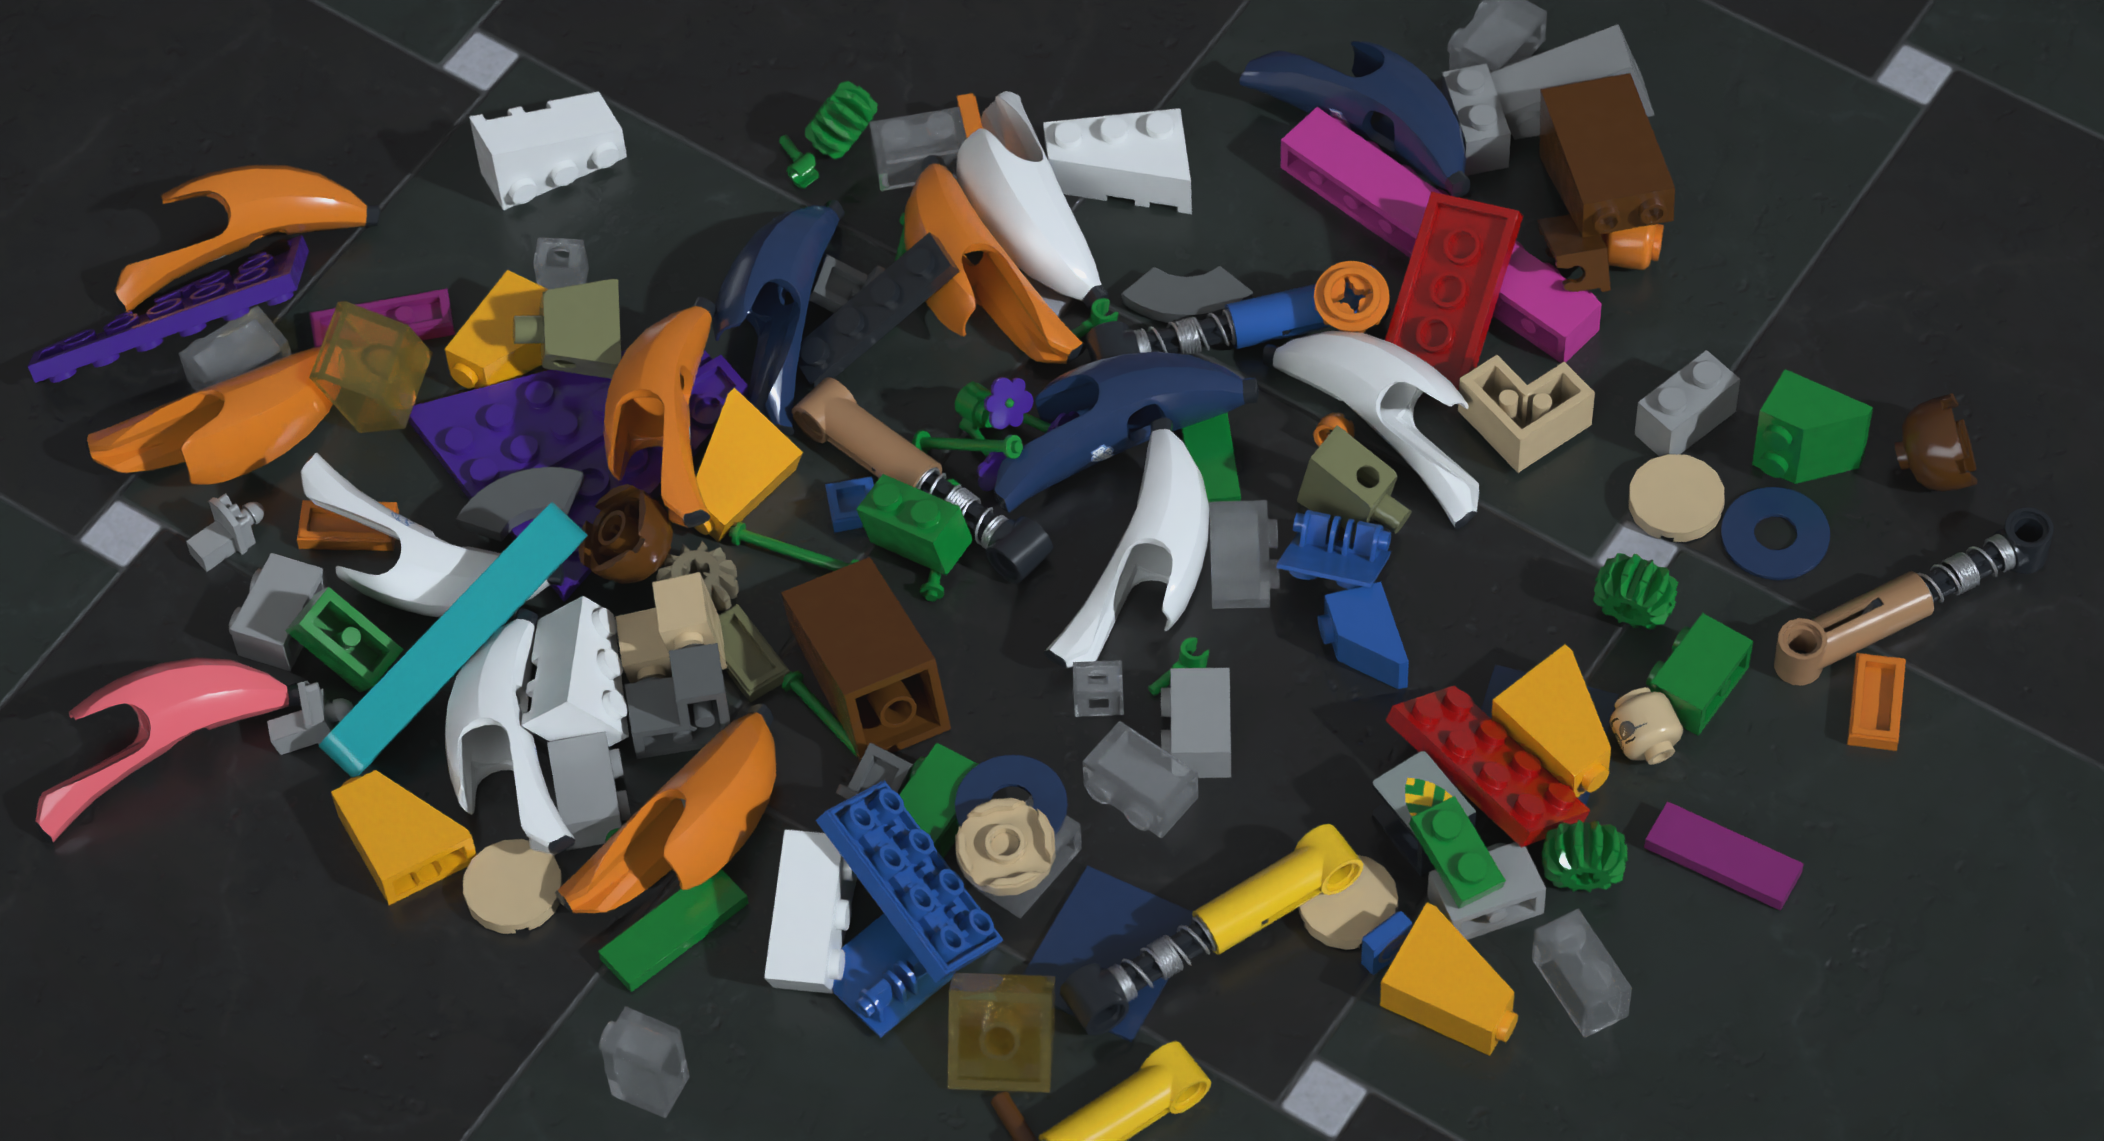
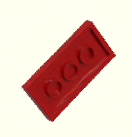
M1431 191L1385 341L1394 343L1424 360L1447 378L1457 390H1459L1460 378L1477 367L1523 219L1520 211Z
M1455 685L1393 705L1385 720L1418 752H1426L1446 777L1521 848L1546 839V832L1558 828V825L1561 823L1574 824L1578 820L1584 822L1591 811L1576 797V794L1570 787L1559 782L1542 766L1536 756L1522 748L1507 734L1506 729L1501 724L1493 721L1474 704L1473 699L1467 693L1459 690Z

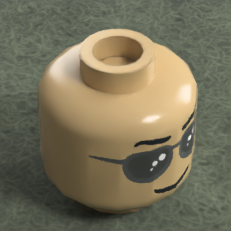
M1644 687L1623 695L1615 702L1614 707L1616 710L1612 713L1609 723L1623 753L1629 759L1636 761L1647 760L1648 764L1653 765L1665 761L1675 753L1673 746L1681 739L1683 727L1664 693L1651 692L1649 688Z

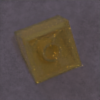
M347 301L338 302L309 378L359 433L405 429L433 353L409 325Z
M954 973L949 989L948 1089L1050 1092L1055 1029L1056 976Z

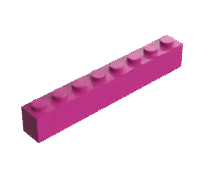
M1318 107L1281 139V168L1409 258L1412 255L1431 191L1449 195L1446 191L1436 189L1422 180L1411 167L1404 164L1401 165L1393 160L1373 141H1366L1351 131L1340 118L1331 117ZM1516 240L1493 316L1558 362L1566 363L1599 331L1602 303L1589 290L1571 292L1564 289L1562 281L1567 279L1561 275L1558 269L1550 263L1541 262L1528 253Z

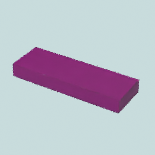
M447 289L310 313L315 348L331 346L340 339L350 342L354 352L455 335Z
M1668 801L1647 835L1644 848L1780 911L1802 874L1804 863Z

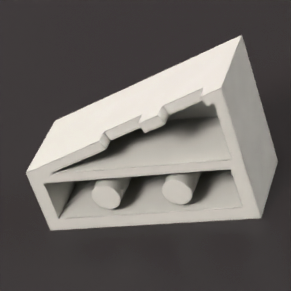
M600 92L547 101V109L527 113L524 112L522 107L508 109V116L485 120L482 114L469 117L481 174L503 211L515 205L527 203L534 197L559 186H566L575 179L598 169L610 167L617 161L627 157L622 128Z
M1180 108L1043 122L1045 155L1063 194L1107 201L1108 196L1133 199L1136 206L1149 207L1150 202L1177 206V212L1192 214L1191 178Z
M582 596L538 619L531 662L537 666L536 677L528 682L526 694L532 698L530 711L522 715L521 726L548 741L606 731L608 746L610 747L629 737L627 724L628 706L624 699L621 677L623 667L619 658L616 638L617 624L614 614L608 609Z
M796 830L784 831L764 979L774 988L833 994L834 979L841 980L843 977L845 952L841 948L843 947L846 930L850 926L852 900L857 876L825 833Z

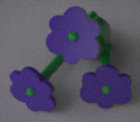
M999 377L993 381L991 390L972 381L960 390L955 399L956 413L963 417L959 428L969 434L972 439H985L979 428L994 427L1004 429L1008 425L1018 427L1022 423L1048 433L1079 417V414L1075 411H1071L1069 414L1061 413L1051 424L1028 414L1027 412L1033 406V396L1025 390V382L1020 378H1013L1010 381L1008 378ZM981 451L986 459L977 468V474L980 476L978 486L982 491H991L995 488L1000 465L1007 457L1004 452Z

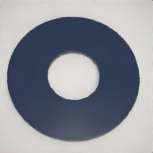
M1765 487L1743 494L1729 506L1722 520L1721 539L1728 556L1742 570L1764 579L1786 580L1810 572L1822 561L1830 542V528L1823 511L1807 496L1791 489ZM1781 517L1788 520L1794 526L1797 538L1788 548L1781 550L1768 549L1757 541L1754 535L1756 525L1765 518Z
M1003 755L988 759L974 767L960 783L955 798V812L960 828L963 822L968 819L967 815L976 806L990 801L994 793L1009 786L1019 787L1029 793L1033 800V808L1036 811L1039 809L1047 816L1055 835L1064 823L1067 814L1065 787L1059 776L1049 766L1034 758L1022 755Z

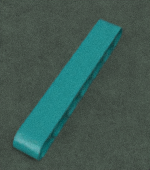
M551 502L319 744V747L350 777L359 776L461 670L465 662L498 628L502 627L575 551L588 534L554 502Z

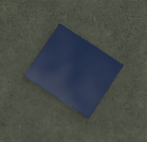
M1087 865L1021 976L1015 990L1076 1017L1060 995V988L1063 982L1073 972L1089 964H1099L1102 968L1106 967L1107 969L1114 966V964L1121 966L1122 959L1132 960L1139 956L1141 948H1146L1147 944L1156 941V939L1163 937V935L1171 937L1176 934L1179 925L1187 927L1191 925L1192 911ZM1159 978L1152 982L1153 988L1147 985L1137 991L1138 997L1128 1002L1129 1011L1126 1017L1108 1032L1133 1042L1169 978L1167 980Z

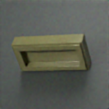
M738 604L719 614L727 669L724 670L751 703L780 686L784 681V676L790 673V670Z

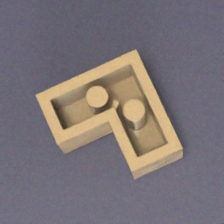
M1495 355L1460 378L1459 393L1465 399L1469 408L1466 409L1458 404V411L1517 473L1592 425L1595 392L1565 362L1526 385L1498 355Z
M700 572L652 582L656 608L615 616L622 667L630 683H636L648 677H672L669 650L682 649L687 645L695 643L704 645L718 643L722 670L727 669L720 618Z

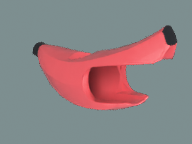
M197 657L159 663L109 683L70 710L69 717H74L75 720H78L109 707L125 703L130 705L138 716L139 731L137 737L131 745L122 751L42 792L38 800L36 826L46 840L54 843L66 828L98 797L131 773L169 751L177 742L202 728L210 730L285 707L301 705L298 684L285 685L266 672L233 660Z

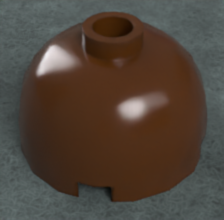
M1953 393L1936 397L1917 405L1907 414L1902 424L1903 440L1895 442V451L1901 469L1910 468L1920 484L1928 489L1937 491L1958 490L1977 484V479L1970 473L1977 470L1964 419L1957 421L1954 419L1952 408L1959 407Z
M629 484L615 487L601 497L594 506L601 511L596 516L593 524L586 520L582 527V530L588 536L578 546L580 561L584 566L591 569L594 574L613 582L630 584L645 580L664 565L668 554H670L673 527L672 522L668 520L667 511L651 494Z

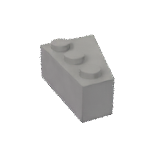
M1619 24L1490 73L1514 140L1540 135V89L1631 73L1647 117L1655 116L1642 74Z

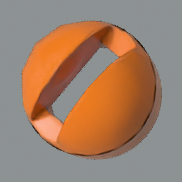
M1340 412L1325 415L1313 433L1316 444L1320 447L1331 433L1329 430H1333L1337 425L1354 438L1355 428L1353 422L1344 418V414Z

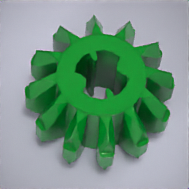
M850 81L841 82L805 128V137L822 154H827L833 159L840 158L849 150L877 112L878 103L859 85L856 86Z
M1617 553L1614 558H1608L1604 566L1600 568L1595 579L1597 583L1594 588L1595 595L1593 601L1598 606L1603 607L1602 612L1605 615L1617 618L1618 623L1625 622L1633 628H1638L1641 625L1647 629H1654L1656 625L1665 624L1667 617L1672 614L1676 604L1675 598L1678 581L1669 575L1670 571L1666 567H1659L1654 564L1653 559L1645 560L1638 554L1629 557L1624 553Z
M1578 820L1574 824L1561 823L1558 825V828L1546 832V840L1544 841L1542 851V867L1544 868L1545 878L1553 881L1554 886L1558 888L1569 887L1572 892L1579 889L1591 892L1592 889L1596 888L1606 890L1611 887V884H1616L1623 880L1626 861H1628L1627 845L1625 844L1624 834L1618 832L1616 826L1611 824L1600 825L1597 820L1590 823Z

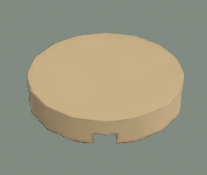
M1666 454L1650 459L1636 471L1629 486V510L1635 523L1648 535L1658 539L1664 536L1666 538H1673V542H1688L1701 538L1716 527L1724 509V486L1717 472L1704 461L1688 455Z
M1015 798L990 800L976 806L967 815L968 819L963 822L961 828L959 827L956 834L957 863L964 877L981 891L997 896L1018 895L1035 888L1051 870L1056 857L1054 830L1045 814L1039 809L1036 811L1033 807L1027 806L1024 801Z
M524 839L502 840L485 847L471 860L463 878V895L472 917L485 928L502 934L516 933L515 930L526 927L531 930L541 926L556 912L560 903L555 892L563 885L562 873L552 854L530 849L529 841Z
M1357 855L1364 864L1363 871L1359 878L1348 888L1333 895L1321 893L1298 907L1299 914L1304 921V926L1310 935L1327 946L1345 950L1360 948L1363 936L1397 912L1398 894L1395 881L1384 866L1369 857Z

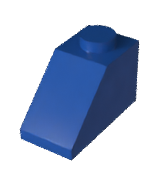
M1374 583L1371 588L1361 586L1325 595L1324 615L1318 616V626L1323 643H1332L1337 661L1396 689L1407 688L1409 661L1382 583Z

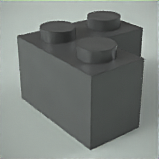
M695 643L687 645L682 649L669 650L672 677H648L636 683L625 684L631 732L637 759L702 749L712 738L731 723L718 643L707 645Z

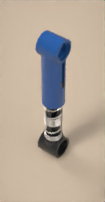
M1347 282L1344 298L1337 302H1340V304L1348 303L1350 308L1354 310V313H1357L1359 300L1364 297L1363 295H1355L1352 289H1349ZM1316 284L1226 304L1220 316L1209 313L1206 319L1199 321L1195 317L1176 320L1175 323L1169 322L1166 328L1159 330L1150 326L1147 332L1144 329L1136 331L1132 328L1129 329L1128 325L1123 322H1105L1088 332L1085 343L1091 362L1118 355L1145 352L1193 355L1194 353L1197 354V352L1200 353L1201 347H1206V350L1209 351L1210 345L1225 342L1229 346V341H1231L1235 349H1240L1331 328L1332 326L1325 325L1322 317L1315 310L1314 290ZM1388 305V310L1382 317L1380 323H1382L1389 316L1391 311L1390 305Z

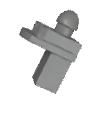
M227 494L222 495L218 499L213 497L209 500L215 522L186 541L191 556L206 572L236 551L243 555L248 551L249 547L256 543L251 525H257L263 519L265 509L262 504L249 502L242 506L243 509L240 510L236 503L232 504Z
M308 681L297 683L302 710L267 721L271 743L280 755L317 743L319 745L335 728L334 722H340L354 708L352 702L339 698L334 699L333 703H331L330 699L326 700L325 691L320 689L318 682L312 684Z

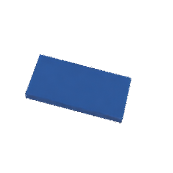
M885 780L830 808L816 820L935 983L990 952L1003 941L1000 934L994 928L990 916L980 909L965 889L961 877L950 869L934 847L932 838L925 831L921 830L904 807V802L900 795L892 790Z

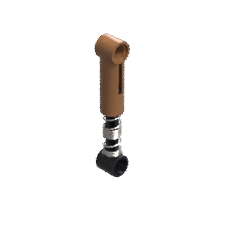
M824 378L792 408L795 422L814 441L819 443L828 441L878 478L885 474L959 506L970 533L975 535L976 542L986 549L985 553L991 566L1009 582L1020 583L1052 552V541L1035 521L1024 516L1013 520L1007 519L1004 515H994L993 507L986 509L981 505L980 498L972 494V492L962 488L961 485L954 486L948 482L946 474H942V466L939 462L860 407L849 390L834 378Z
M2023 507L2016 509L2009 514L2004 528L1997 530L1994 536L1987 538L1984 546L1980 548L1972 546L1968 548L1966 554L1958 552V554L1943 560L1941 565L1934 564L1927 574L1915 573L1913 571L1904 573L1811 620L1797 618L1788 621L1778 633L1774 658V668L1777 675L1783 681L1792 685L1803 686L1810 684L1819 678L1823 668L1932 615L1934 602L1943 603L1944 597L1952 593L1955 595L1963 594L1975 588L1976 585L1979 586L1980 579L1990 574L1997 577L1998 570L2001 572L2011 570L2020 574L2037 572L2044 567L2051 546L2054 529L2050 517L2036 508ZM2020 539H2026V540H2029V541H2032V542H2025V541L2020 540ZM1794 650H1802L1807 652V654H1799L1794 652Z

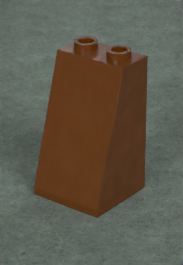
M1631 73L1540 89L1539 155L1582 237L1674 221L1675 186Z
M870 557L781 592L790 629L836 718L843 726L859 762L870 743L890 753H894L951 730L935 657Z

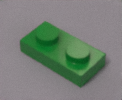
M1456 796L1411 817L1409 822L1411 829L1459 909L1503 888L1506 881Z

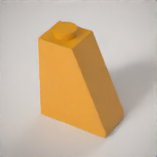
M507 270L445 348L452 378L465 388L470 389L474 387L478 389L520 378L541 366V344H514L513 316L540 315L542 293L549 289Z
M735 388L726 397L696 476L702 498L710 514V519L694 528L703 535H711L717 542L729 533L731 526H736L738 522H741L796 470L803 454L790 439Z
M1564 644L1493 699L1492 720L1501 724L1510 737L1527 752L1536 756L1542 766L1559 782L1570 787L1578 798L1585 791L1589 793L1594 792L1608 778L1611 746L1574 654Z
M377 770L364 776L350 778L341 787L331 791L338 817L388 905L468 867L471 860L477 855L468 829Z
M1426 903L1381 981L1380 1006L1488 1056L1492 1054L1499 1040L1503 1042L1508 1041L1518 1020V1014L1513 1012L1514 991L1436 906Z

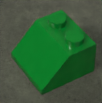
M1785 369L1760 410L1752 465L1760 468L1771 477L1783 478L1794 484L1859 469L1864 461L1873 407Z

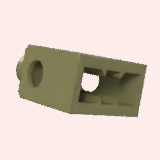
M618 279L544 291L540 301V315L513 316L514 344H541L542 367L546 369L612 379L614 371L621 361Z
M1338 425L1311 456L1297 498V502L1312 511L1330 514L1331 522H1333L1335 516H1341L1340 527L1346 529L1349 519H1355L1354 535L1356 534L1359 521L1372 524L1374 521H1377L1396 534L1403 527L1412 511L1391 497L1397 479L1396 472Z

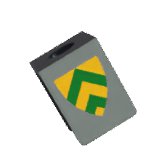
M1424 751L1417 753L1373 781V789L1384 803L1372 810V818L1421 877L1434 870L1435 867L1409 825L1412 816L1456 796L1475 828L1476 811Z

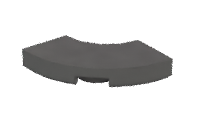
M1221 266L1206 274L1191 277L1169 275L1153 267L1126 289L1121 296L1122 304L1136 313L1153 320L1174 323V320L1189 319L1190 317L1203 320L1207 318L1209 313L1220 316L1226 304L1253 298V291Z
M541 467L522 470L502 477L483 488L469 500L456 518L458 528L502 542L513 528L525 521L536 518L551 502H554L567 515L585 482L583 472L561 467Z

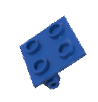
M1307 510L1305 514L1297 512L1293 524V531L1297 532V534L1278 561L1276 568L1288 570L1292 576L1300 579L1311 580L1321 577L1335 580L1339 586L1346 589L1361 586L1371 588L1391 555V551H1388L1391 532L1384 531L1383 525L1359 521L1357 523L1355 541L1352 543L1355 519H1349L1344 539L1340 541L1338 539L1341 516L1334 517L1328 538L1330 514Z
M882 914L841 948L845 952L844 973L841 980L834 979L832 991L881 1038L955 977L956 973L954 972L935 983L887 916Z

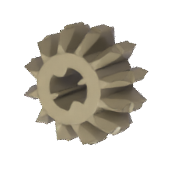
M703 541L697 550L692 551L682 543L680 556L668 554L664 562L665 567L658 569L657 581L700 572L717 611L724 612L731 607L730 599L737 598L739 592L735 564L732 560H726V555L721 547L708 552V547Z

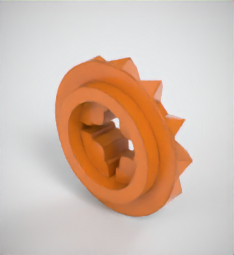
M1358 261L1337 263L1324 271L1316 283L1314 290L1315 310L1318 311L1325 325H1331L1339 331L1363 333L1366 329L1379 325L1382 317L1388 310L1390 297L1388 285L1384 277L1375 268L1366 263ZM1347 282L1349 289H1352L1355 295H1363L1364 297L1359 300L1357 313H1354V310L1350 308L1348 303L1340 304V302H1337L1344 298Z

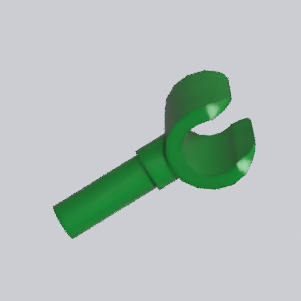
M788 135L781 136L779 143L793 161L787 167V173L796 186L804 189L819 178V173L814 168L816 165L815 158L809 152L803 154L799 151Z
M1107 298L1097 299L1091 306L1090 318L1071 330V332L1080 339L1099 324L1117 321L1119 312L1105 316L1109 310L1110 300Z
M1196 637L1187 638L1181 644L1178 661L1171 668H1206L1209 650H1206L1202 655L1192 656L1196 650L1198 639ZM1171 668L1148 686V690L1153 696L1159 694L1161 688H1166L1171 684Z

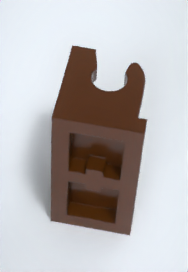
M1570 214L1538 219V231L1540 235H1543L1548 245L1545 251L1549 257L1555 258L1556 267L1570 269L1574 266H1580L1583 271L1582 276L1578 279L1569 278L1562 281L1564 289L1571 292L1597 288L1601 292L1611 291L1607 247L1600 234L1582 237Z

